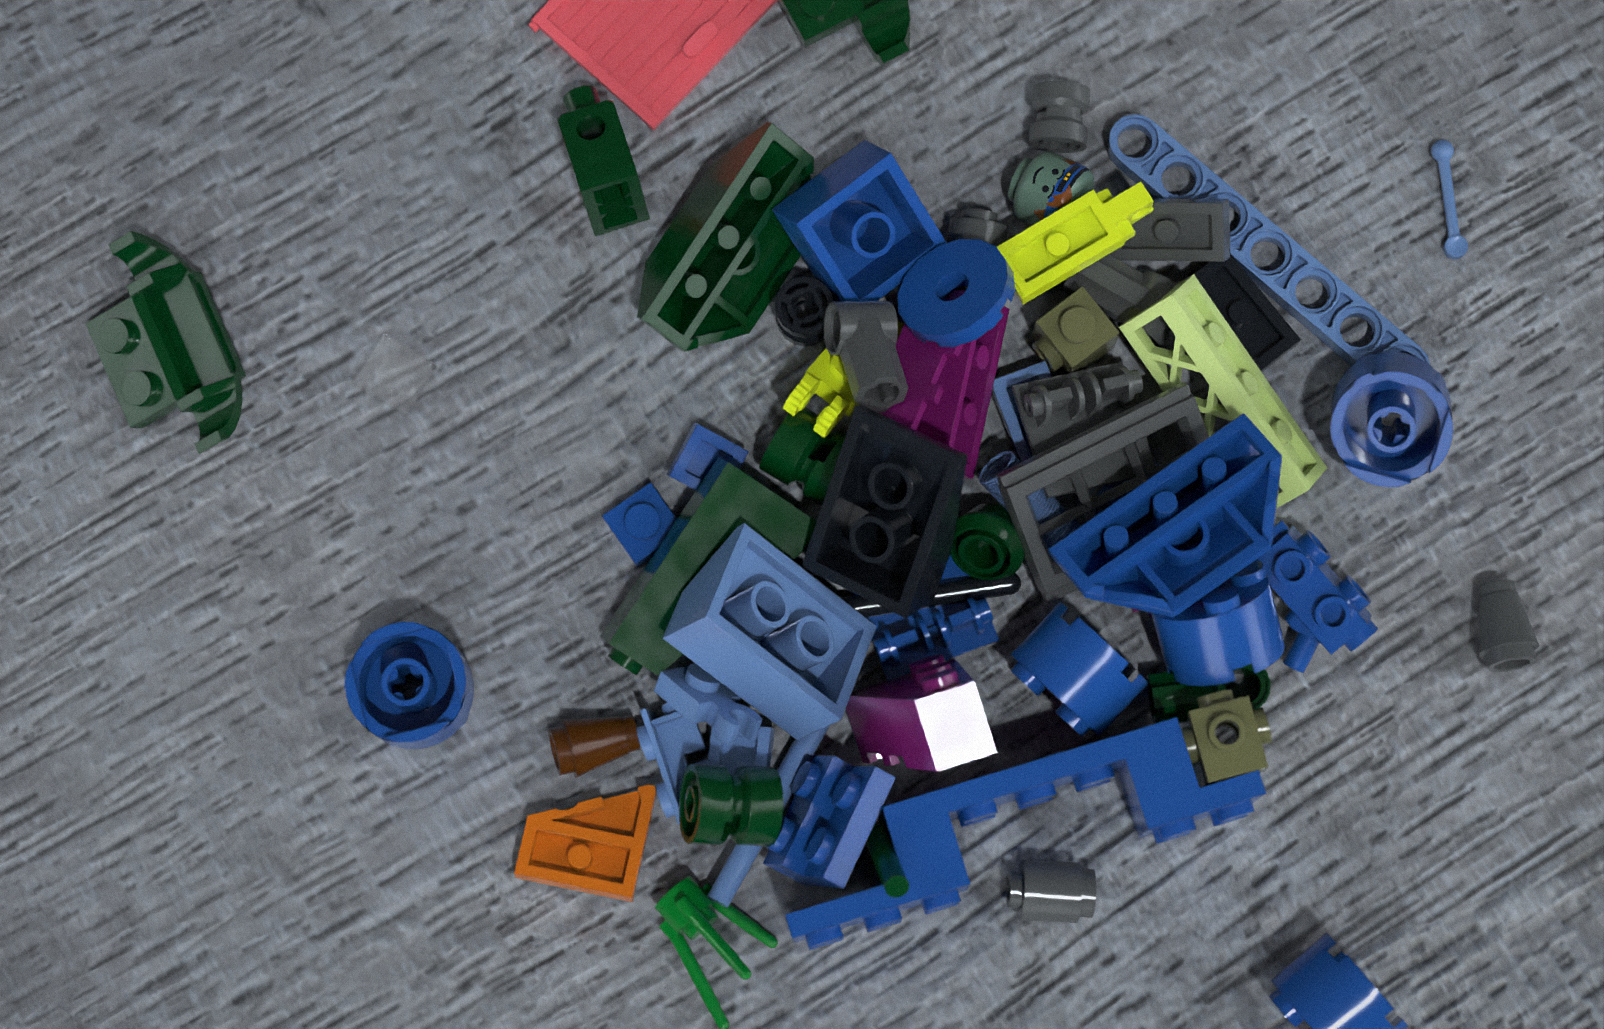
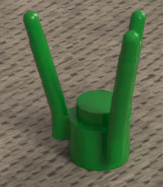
M688 876L670 889L656 904L655 909L665 919L659 928L674 945L718 1028L728 1029L729 1021L683 934L685 933L690 940L702 935L743 980L751 977V971L712 926L718 918L712 908L769 948H775L778 940L730 904L726 908L711 900L707 896L712 888L709 883L701 888L691 876Z

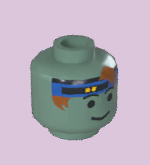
M1047 151L1038 154L1034 159L1026 158L1020 163L1012 177L1008 199L1014 202L1013 206L1016 217L1032 226L1094 189V176L1086 166L1054 152Z

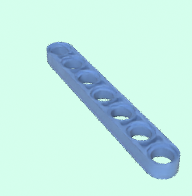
M1132 114L1122 117L1114 124L1107 144L1110 160L1136 184L1142 182L1150 196L1154 199H1229V206L1237 212L1239 218L1237 228L1230 232V254L1257 287L1351 367L1364 355L1384 352L1409 354L1422 359L1430 365L1427 354L1420 346L1153 120L1144 115ZM1130 129L1144 132L1150 140L1151 147L1149 152L1138 158L1126 156L1119 149L1117 143L1120 134ZM1171 167H1184L1190 171L1195 181L1193 190L1180 196L1173 195L1165 189L1162 183V175ZM1263 241L1276 244L1282 251L1283 264L1272 271L1259 269L1251 259L1252 247ZM1307 279L1321 282L1328 293L1327 303L1317 309H1309L1302 306L1295 294L1297 284ZM1351 317H1359L1366 320L1372 328V341L1363 347H1353L1347 344L1340 332L1343 321Z

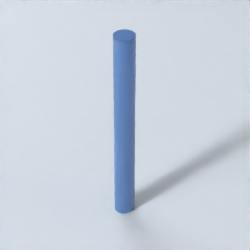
M829 726L798 740L795 739L777 771L782 782L784 807L792 794L791 787L797 772L805 762L811 760ZM736 844L707 896L714 902L728 908L762 846H742Z

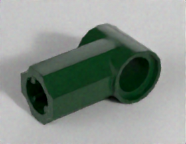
M1252 663L1233 670L1234 674H1242L1253 682L1256 690L1255 698L1251 702L1252 710L1260 708L1270 694L1271 681L1267 671L1264 669L1254 674ZM1173 671L1170 673L1147 675L1148 699L1154 724L1176 717L1179 724L1188 723V712L1199 709L1197 698L1225 690V683L1211 686L1181 684L1175 681Z

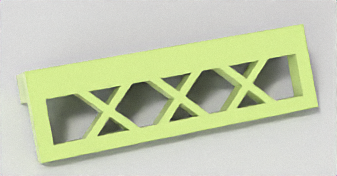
M1194 274L1173 287L1162 299L1131 317L1119 327L1163 392L1181 383L1183 368L1199 372L1203 375L1209 384L1207 400L1195 397L1209 437L1215 433L1216 417L1233 421L1244 413L1282 455L1279 481L1281 489L1278 490L1276 508L1307 492L1326 471L1327 466ZM1162 316L1175 335L1173 351L1155 346L1142 327L1157 317Z

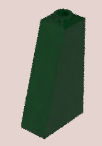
M717 458L600 635L608 644L613 646L608 657L635 675L639 674L643 666L654 674L660 675L661 671L667 669L683 655L663 639L682 591L738 526L745 523L793 561L808 548L817 521L731 463Z

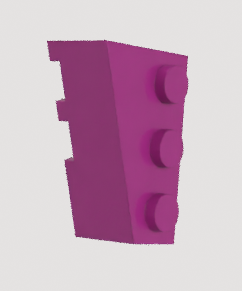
M953 290L946 298V301L959 298L966 290ZM1005 306L1001 309L1004 316L994 328L974 341L955 347H939L936 342H929L927 340L924 343L915 338L905 323L895 347L909 388L903 402L894 404L886 412H879L968 455L964 479L974 478L1010 310Z
M943 654L926 657L909 665L910 674L853 691L846 706L863 763L870 764L882 758L885 766H894L900 763L898 756H903L906 768L938 772L997 753L975 681L956 659L945 662Z

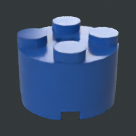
M1400 352L1367 354L1360 357L1339 380L1331 403V438L1338 455L1354 476L1377 486L1400 487L1410 484L1411 480L1419 478L1427 472L1431 473L1445 459L1453 437L1450 394L1442 375L1422 359ZM1389 412L1401 414V418H1396L1392 426L1382 424V417H1387Z
M1253 561L1174 618L1151 613L1168 673L1173 671L1175 681L1184 685L1211 686L1235 681L1233 670L1252 663L1255 674L1276 662L1285 650L1269 579L1265 573L1264 565L1260 561Z
M1059 601L1010 654L1018 661L1010 671L1038 697L1047 688L1060 700L1062 705L1055 711L1056 714L1082 738L1090 729L1100 736L1147 686L1148 682L1139 674L1131 683L1123 675L1129 668V663L1079 617L1071 625L1067 624L1062 618L1069 610Z
M398 622L375 630L361 643L352 661H350L345 674V693L355 718L369 732L385 743L398 748L424 749L435 746L450 738L467 722L473 702L474 682L470 667L463 654L443 634L415 622ZM412 673L419 681H423V686L416 688V697L409 700L404 694L397 692V689L406 685L405 675Z
M1327 932L1271 980L1277 989L1269 997L1295 1028L1304 1020L1312 1029H1407L1409 1027L1399 1016L1390 1023L1385 1016L1394 1008L1348 955L1345 956L1341 951L1333 958L1328 953V950L1336 942Z

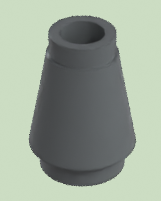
M1506 579L1496 580L1481 585L1478 588L1480 594V658L1486 659L1488 670L1492 672L1514 671L1533 665L1536 662L1534 650L1539 647V643L1519 594L1515 589L1514 581Z

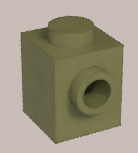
M1082 286L1036 321L1032 336L1036 342L1032 346L1041 361H1046L1050 371L1055 372L1059 370L1061 374H1067L1087 369L1115 348L1120 332Z

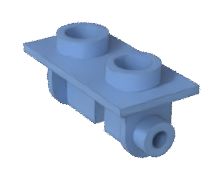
M666 703L661 706L664 716L656 718L655 712L646 708L640 710L645 725L637 727L636 730L647 761L657 760L664 781L655 785L662 810L667 818L675 816L678 825H680L679 793L682 777L688 766L685 755L705 749L706 747L698 723L692 724L671 705ZM706 759V760H703V761H701V762L695 763V764L711 765L709 759Z

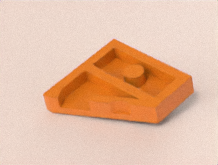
M648 784L638 787V791L602 799L601 796L578 802L576 806L564 810L554 808L528 815L514 871L515 878L633 902L656 802V787Z

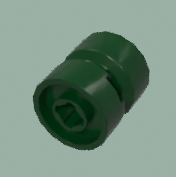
M805 407L795 416L788 413L771 440L759 468L787 486L795 482L801 483L803 495L822 506L847 431L840 429L833 433L830 432L825 438L813 430L818 414ZM816 454L822 457L824 463L819 460H813Z
M690 764L687 766L682 777L679 793V823L684 841L688 844L721 845L727 840L728 836H731L734 843L742 846H772L775 844L782 825L784 807L782 782L777 769L763 766H740L731 775L728 768L724 765Z

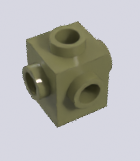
M1232 689L1197 698L1199 709L1188 712L1187 720L1189 726L1181 728L1191 762L1200 763L1205 785H1211L1257 770L1260 773L1265 772L1268 768V763L1263 745L1272 743V737L1263 707L1252 710L1249 696L1234 699ZM1220 727L1231 729L1235 734L1236 742L1232 744L1221 743L1216 738L1215 730Z

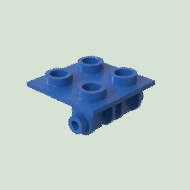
M949 556L940 582L971 576L964 573ZM969 597L966 599V602L919 609L907 618L896 613L866 617L877 626L872 642L887 681L910 674L909 665L920 659L943 654L945 661L999 641L992 623L994 620L986 598L974 601L973 597Z

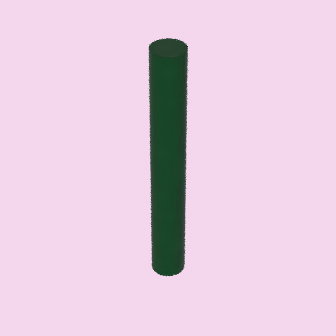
M879 814L866 840V845L886 893L890 897L898 898L907 893L909 881Z

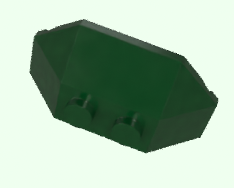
M766 122L710 165L645 262L637 318L684 352L697 349L698 346L749 334L801 256L771 209L811 180V174H814V157L773 123Z

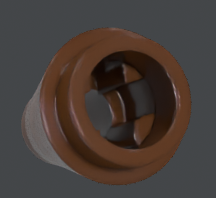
M632 715L625 717L565 719L561 721L562 726L548 730L554 762L560 776L573 773L575 778L626 756L629 752L640 750L637 727Z

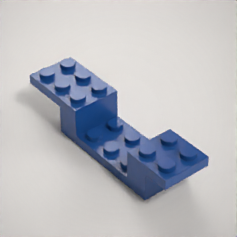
M1176 717L883 806L881 814L883 823L909 881L907 893L898 898L890 897L883 885L785 914L794 943L806 940L809 950H813L844 940L841 929L864 922L868 933L901 923L902 916L900 911L922 905L924 913L927 915L959 905V902H961L959 893L967 891L970 881L951 820L959 819L961 828L972 826L995 818V814L998 813L996 806L1016 800L1019 810L1031 808L1053 800V796L1057 795L1055 788L1074 783L1076 793L1108 784L1111 782L1110 779L1115 777L1113 770H1117L1138 838L1153 834L1155 843L1160 844L1191 834V831L1196 830L1194 823L1196 820L1210 816L1213 827L1245 818L1248 814L1255 812L1253 803L1266 794L1259 770L1200 788Z

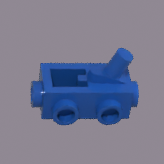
M1281 520L1274 526L1272 549L1256 559V561L1263 563L1270 586L1290 608L1284 618L1290 627L1297 631L1283 663L1298 672L1304 673L1319 643L1331 655L1343 645L1352 652L1373 635L1378 628L1370 620L1372 614L1366 609L1371 603L1370 598L1353 578L1347 575L1341 580L1328 566L1326 561L1331 558V555L1322 542L1309 530L1301 535L1293 525L1289 528Z

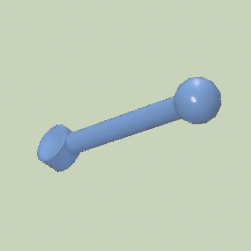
M1441 139L1433 143L1431 154L1438 161L1448 231V239L1443 245V251L1448 258L1457 260L1466 254L1468 243L1459 233L1450 159L1454 154V148L1448 140Z

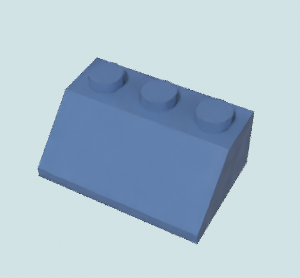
M744 523L733 531L682 591L663 639L798 740L842 719L877 626Z

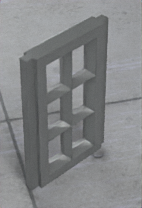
M1182 382L996 475L1000 492L1019 536L1037 588L1041 591L1044 601L1048 604L1078 588L1057 563H1053L1043 535L1083 515H1086L1087 521H1090L1098 515L1097 508L1133 491L1209 438L1196 399L1191 394L1188 384ZM1178 421L1188 451L1146 471L1136 442ZM1125 448L1135 477L1092 498L1082 469ZM1071 475L1081 504L1039 525L1028 496Z

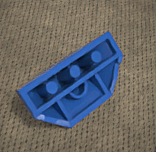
M1243 413L1049 548V555L1085 598L1174 618L1272 549L1282 455Z

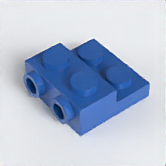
M834 755L813 756L811 762L807 761L801 766L793 780L791 792L795 794L786 815H783L780 833L775 844L766 846L769 851L763 864L803 885L844 889L896 777L876 766H853Z

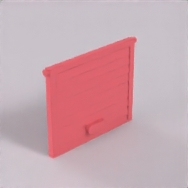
M549 0L531 19L532 21L528 26L535 33L540 29L654 131L778 0Z

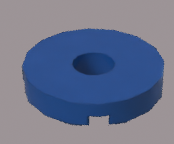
M958 239L937 246L918 259L904 276L897 295L899 314L915 338L924 343L927 340L929 342H936L939 347H955L974 341L994 328L1004 316L1001 309L1005 305L1007 298L1010 302L1012 301L1015 293L1014 272L996 246L980 239ZM968 286L962 296L952 301H946V298L953 290Z

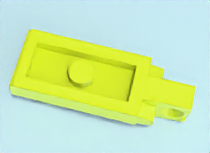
M1139 182L1115 197L1112 196L1108 188L1098 193L1093 189L997 246V249L1014 272L1015 293L1023 305L1122 247L1127 240L1135 236L1136 231L1132 224L1154 210V201L1143 183Z

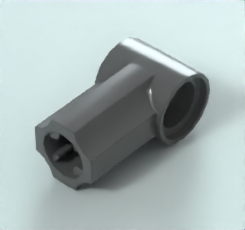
M1108 254L1069 277L1063 286V290L1072 295L1083 286L1106 315L1115 319V324L1119 328L1125 321L1162 299L1177 284L1155 272L1145 271L1142 274ZM1162 316L1157 317L1142 327L1153 344L1160 348L1171 331Z
M832 301L827 306L824 317L825 344L829 354L841 356L854 401L878 413L886 412L894 404L903 402L909 387L895 347L898 335V321L893 304L889 301Z

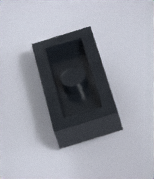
M1231 254L1230 258L1225 262H1209L1194 274L1261 372L1269 368L1301 341L1300 337Z

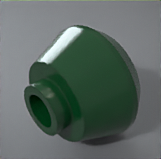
M994 503L979 504L957 517L950 557L964 573L977 579L997 580L1009 577L1018 571L1023 563L1025 554L1009 512L1002 505Z

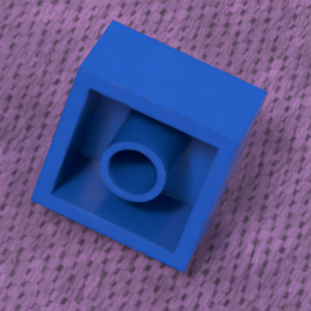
M863 140L771 209L815 278L824 283L832 293L833 301H878L903 282L904 276L918 259L937 246L947 243L891 152L866 140Z

